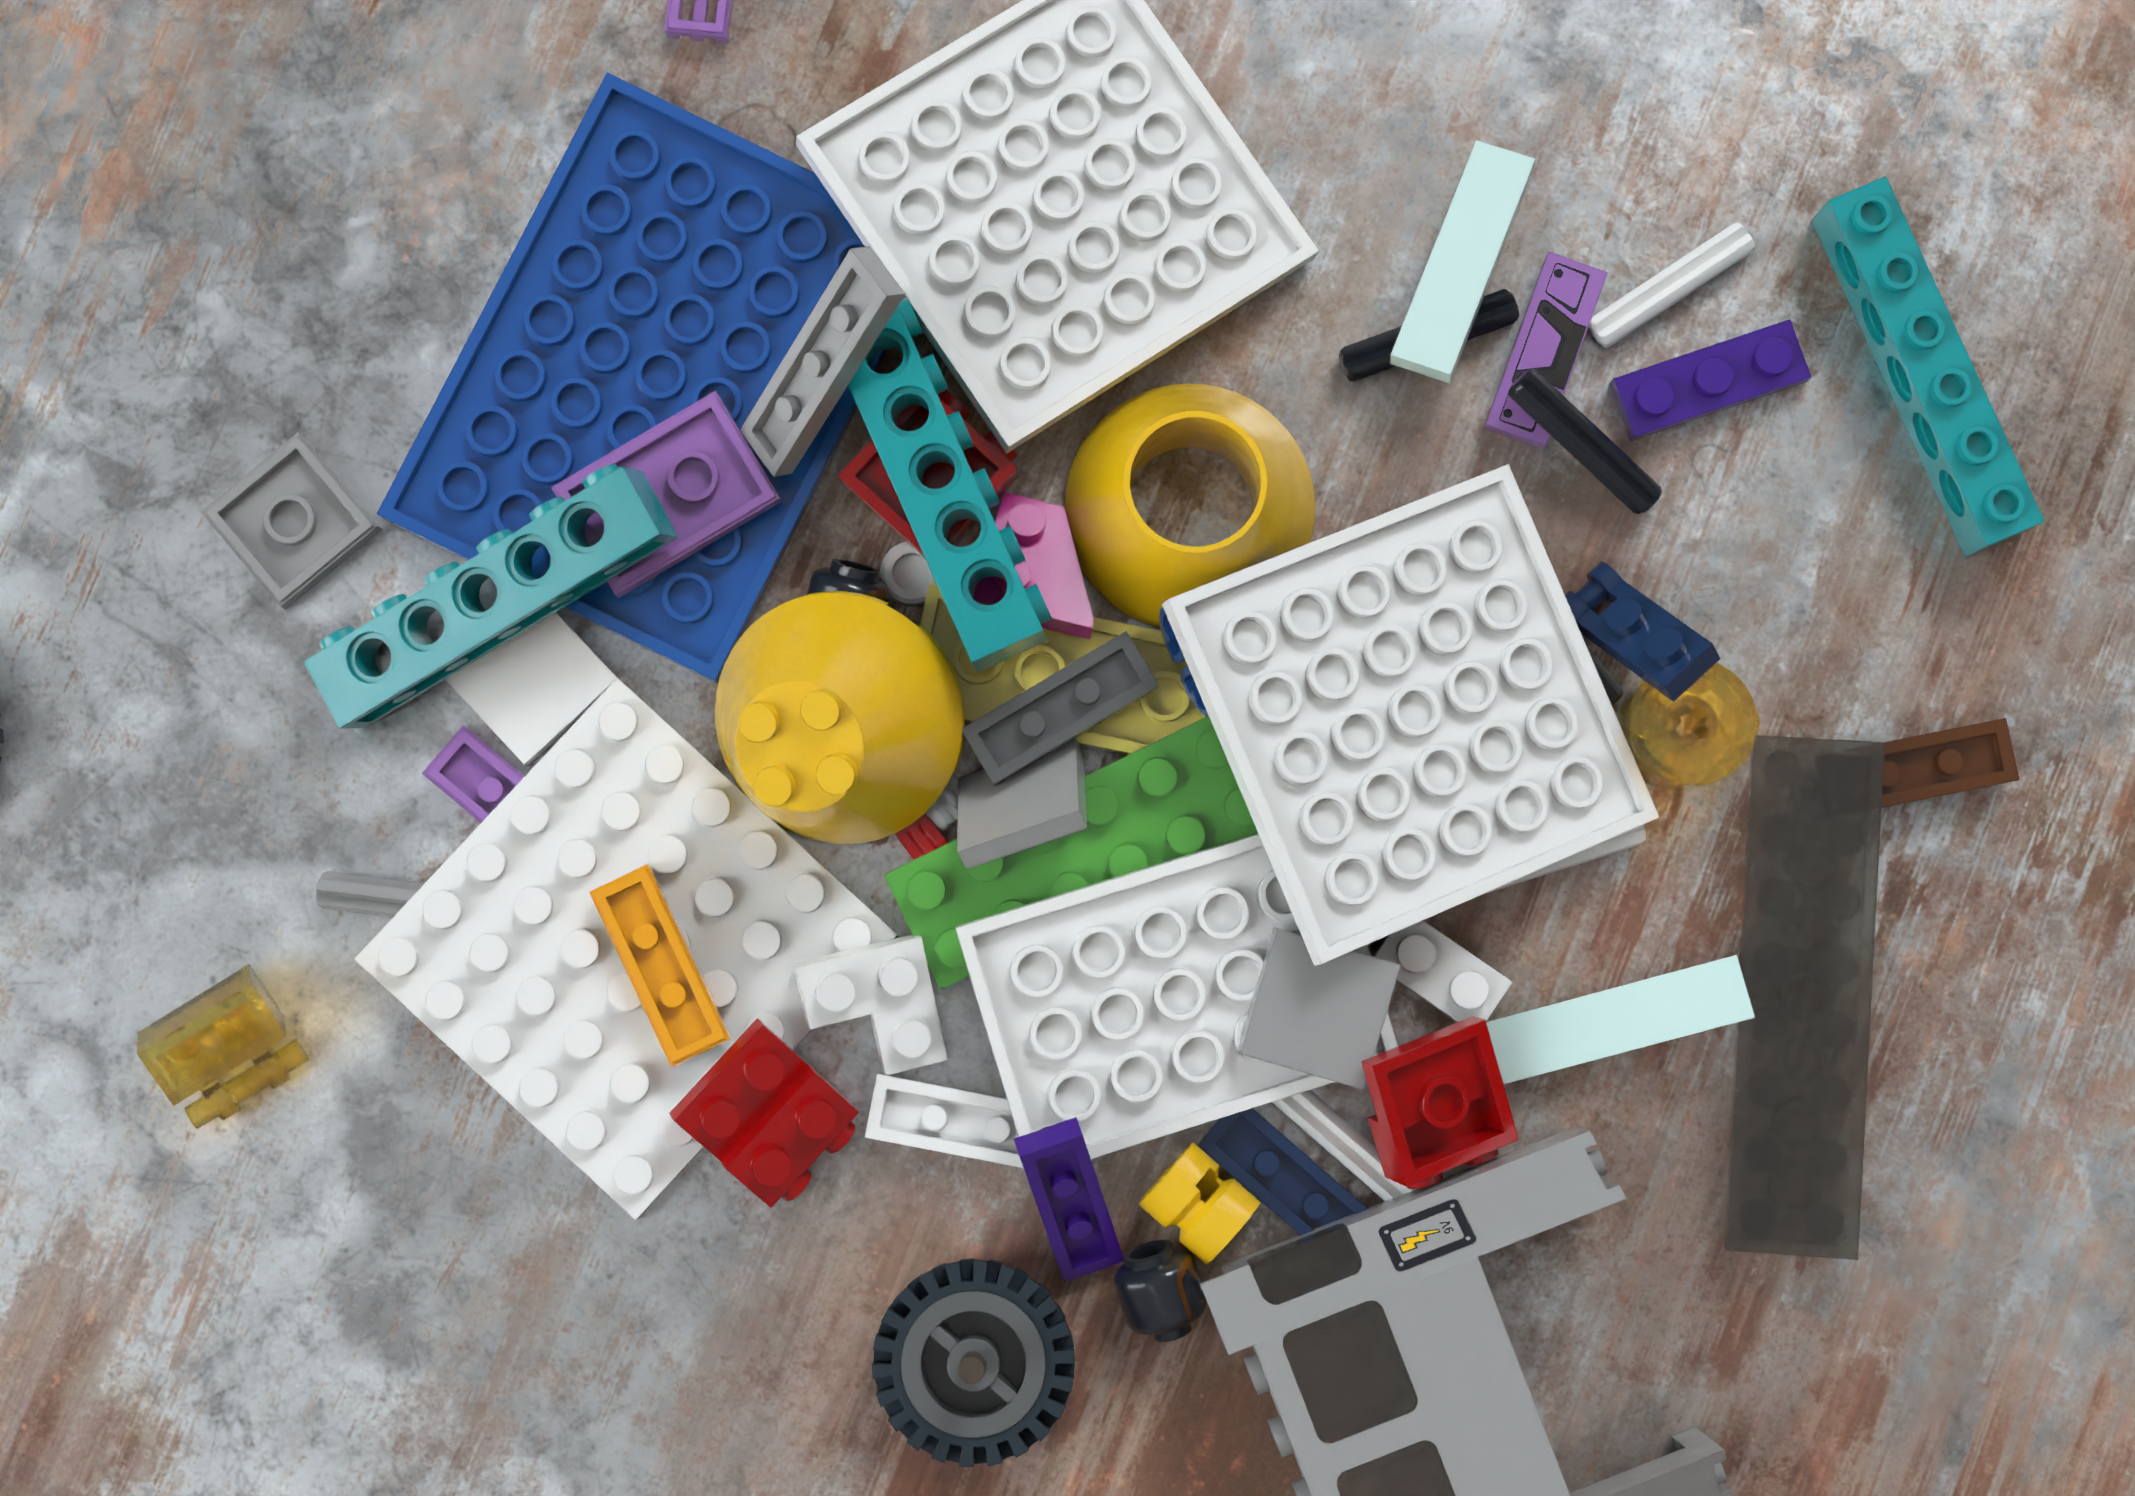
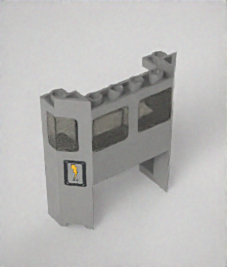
M1580 1126L1573 1127L1488 1162L1443 1178L1434 1185L1402 1194L1396 1198L1369 1207L1360 1213L1351 1214L1313 1229L1314 1231L1295 1236L1220 1266L1223 1275L1200 1284L1228 1355L1251 1346L1253 1347L1255 1353L1243 1359L1257 1395L1270 1391L1279 1416L1267 1421L1281 1457L1283 1458L1294 1453L1303 1477L1291 1482L1296 1496H1733L1732 1489L1724 1484L1727 1481V1477L1721 1462L1726 1460L1725 1450L1697 1427L1672 1436L1677 1449L1673 1453L1572 1493H1569L1478 1257L1627 1199L1619 1184L1603 1177V1175L1608 1173L1598 1149L1590 1152L1589 1147L1597 1145L1590 1130Z

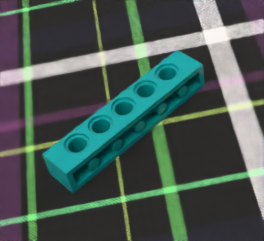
M1882 177L1828 200L1811 221L1965 558L2022 535L2045 522L1887 177Z
M907 297L899 303L848 386L976 671L980 672L1047 642L1048 640L1041 624L1051 620L1052 617L1037 583L1024 588L1015 566L1025 562L1026 559L1011 526L998 530L989 508L1000 504V501L985 468L972 473L963 451L973 447V441L959 411L948 416L944 411L937 394L949 388L934 355L931 354L921 359L912 337L923 333ZM894 349L903 353L902 363L895 371L888 374H879L871 370L872 362L880 352ZM922 406L929 410V417L926 423L918 430L904 431L897 427L898 416L907 407ZM945 462L955 467L954 477L945 487L931 489L922 484L923 474L930 465ZM963 519H971L981 525V532L974 543L965 547H957L948 542V532L953 524ZM995 576L1007 582L1006 594L998 603L982 605L973 599L975 586L982 579Z
M616 464L607 465L596 470L583 480L582 483L585 489L566 501L563 497H557L539 505L529 514L532 522L514 533L507 529L487 537L476 546L479 554L460 566L458 562H451L435 569L423 579L426 587L408 598L405 594L391 597L372 609L371 613L374 619L356 630L354 626L344 627L322 639L319 643L322 651L305 660L304 664L338 727L366 728L446 678L459 672L679 538L644 472L624 466L618 468ZM599 513L604 522V533L600 541L591 546L585 537V524L593 514ZM544 545L550 554V567L544 576L538 578L532 569V557L535 551ZM488 578H491L497 588V598L493 606L485 610L480 602L479 592L482 584ZM437 610L443 618L444 630L441 637L434 642L428 634L427 623L432 613ZM386 643L391 652V663L387 671L382 674L377 668L375 657L380 645Z

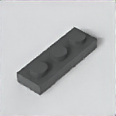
M1125 631L963 727L962 732L992 784L996 786L1159 689V684L1129 634Z

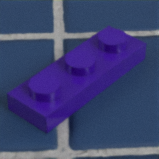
M1789 319L1613 378L1609 384L1631 442L1806 383L1812 377L1792 322Z
M1077 1117L1014 1138L1019 1157L1064 1282L1124 1262L1123 1254Z

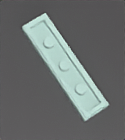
M1476 140L1391 352L1390 364L1450 384L1533 173L1535 158Z
M1737 955L1488 1021L1486 1024L1503 1084L1752 1019L1755 1016Z

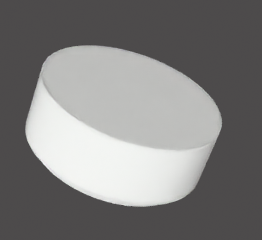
M908 542L894 546L885 555L880 568V577L891 593L890 598L904 606L915 607L924 605L929 584L937 585L926 559Z

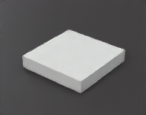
M556 612L445 680L524 765L529 766L562 736L618 677Z

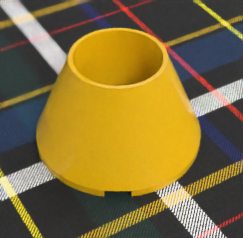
M1187 383L1167 385L1140 393L1115 407L1097 423L1080 446L1073 461L1065 491V511L1080 568L1089 583L1091 582L1103 597L1126 616L1142 624L1161 629L1160 609L1163 607L1162 603L1166 600L1310 543L1315 522V495L1311 473L1304 455L1290 432L1274 415L1258 403L1237 392L1206 384ZM1187 447L1205 449L1222 456L1240 472L1247 484L1252 503L1251 517L1235 534L1215 544L1185 546L1164 539L1150 529L1142 520L1135 508L1130 489L1136 476L1148 462L1164 452Z

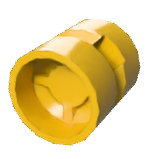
M1191 1142L1155 1181L1138 1204L1164 1228L1178 1226L1180 1228L1179 1241L1207 1265L1240 1231L1261 1202L1234 1178L1225 1181L1219 1179V1165L1195 1143Z

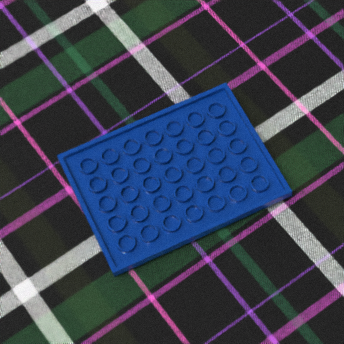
M607 72L386 494L377 515L468 561L479 554L476 546L487 537L507 529L514 533L532 522L529 516L532 510L551 499L557 498L551 488L552 486L714 391L717 392L740 430L851 248L865 247L814 172ZM887 350L876 355L872 362L871 370L877 371ZM849 386L846 387L792 474L773 477L748 443L781 498V503L620 598L615 596L608 582H605L564 608L718 684L724 664L732 648L743 635L858 409ZM544 545L539 547L532 557V569L538 578L544 576L550 567V554Z

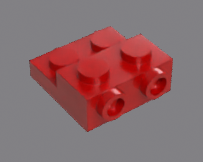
M948 390L939 393L938 397L946 415L948 416L959 411L974 446L963 451L972 473L985 468L999 499L1003 492L1019 477L1018 469L1012 463L1017 454L1014 450L1006 454L991 430L983 437L968 424L966 420L971 415L970 411ZM922 406L907 407L898 416L897 427L904 431L918 430L926 423L929 417V410ZM871 439L840 472L838 478L924 557L874 442ZM945 462L930 465L923 474L922 484L931 489L945 487L953 479L955 467ZM963 519L953 524L948 532V542L952 544L973 520Z
M1475 1016L1469 1017L1361 1061L1376 1111L1375 1115L1367 1118L1386 1178L1409 1189L1428 1187L1443 1179L1442 1172L1461 1164L1478 1165L1488 1162L1498 1156L1499 1148L1519 1140L1485 1019Z
M757 1018L669 1114L674 1122L720 1160L728 1172L772 1208L780 1198L788 1202L798 1197L804 1191L812 1176L808 1168L824 1150L833 1154L841 1150L849 1142L855 1132V1124L852 1120L859 1111L845 1095Z

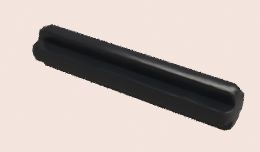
M1502 289L1484 296L1467 340L1514 324L1518 320V305L1509 289ZM1402 326L1343 347L1339 353V360L1349 381H1357L1395 367V365L1390 364V356Z
M1527 370L1513 382L1508 390L1510 398L1633 513H1645L1658 501L1662 494L1661 486L1537 370Z

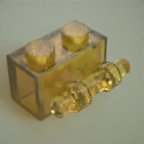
M250 964L137 1032V1055L173 1106L199 1090L204 1095L184 1108L186 1115L196 1129L201 1128L217 1117H220L223 1121L241 1110L239 1103L268 1085L272 1089H276L291 1079L289 1072L310 1060L305 1049L297 1039H294L277 1051L270 1047L287 1036L285 1018ZM249 1059L254 1063V1065L227 1082L220 1078Z

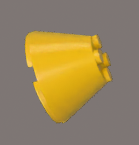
M846 591L811 593L787 601L764 614L743 633L732 648L721 672L716 692L715 725L718 743L726 766L739 789L763 813L784 829L804 838L832 844H857L882 839L899 832L915 822L936 803V800L944 791L952 774L956 771L964 744V734L962 732L963 727H965L963 696L956 673L942 647L922 625L917 626L906 616L889 607L888 602L861 593Z

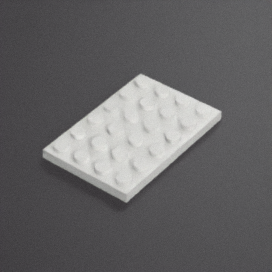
M1258 833L955 926L1018 1137L1077 1117L1090 1158L1093 1159L1335 1082L1237 1052L1273 928L1276 927L1301 935ZM1368 945L1354 950L1370 955ZM1388 1011L1374 1056L1398 1047Z

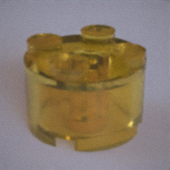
M1719 663L1712 666L1674 702L1643 679L1639 680L1624 697L1618 715V721L1644 782L1653 787L1672 791L1702 789L1732 774L1748 757L1760 726L1759 714L1756 711L1749 690L1737 675ZM1689 714L1696 722L1692 728L1694 733L1683 738L1678 734L1676 728L1681 723L1680 717Z

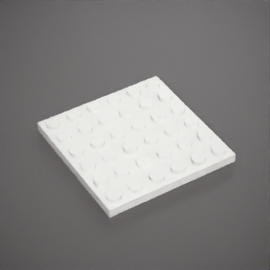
M1022 0L796 136L797 148L864 246H870L906 293L903 299L908 297L922 331L1006 454L1311 262L1319 252L1144 0Z
M1509 464L1172 597L1162 603L1314 966L1333 960L1659 818Z
M616 678L355 957V960L631 1217L637 1220L704 1148L673 1121L669 1114L671 1110L757 1018L793 1050L812 1030L806 1025L793 963L894 939L898 935L778 824L763 813L741 790L619 678ZM647 864L652 868L732 1038L674 1067L670 1066L589 893Z

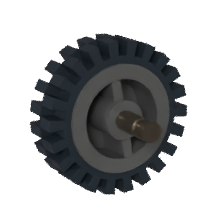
M975 1258L960 1259L957 1262L948 1264L946 1262L938 1265L923 1275H919L899 1293L887 1309L875 1337L872 1377L876 1382V1396L880 1407L884 1406L889 1416V1423L896 1432L899 1430L908 1439L907 1443L917 1451L921 1448L932 1454V1459L942 1463L948 1460L959 1463V1467L974 1468V1464L988 1463V1466L1001 1464L1003 1459L1014 1455L1017 1458L1029 1451V1447L1038 1440L1041 1442L1050 1432L1051 1427L1057 1419H1060L1066 1408V1402L1072 1391L1075 1368L1074 1343L1065 1314L1060 1305L1052 1298L1050 1292L1041 1283L1036 1282L1023 1270L1007 1266L1000 1261L991 1259L988 1261L975 1260Z

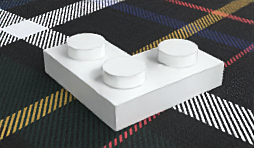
M911 934L793 963L805 1021L809 1029L870 1015L881 1069L886 1076L948 1060L923 941L920 935L913 936Z

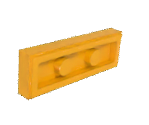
M648 864L590 891L591 898L670 1066H677L731 1040L732 1038L651 866Z

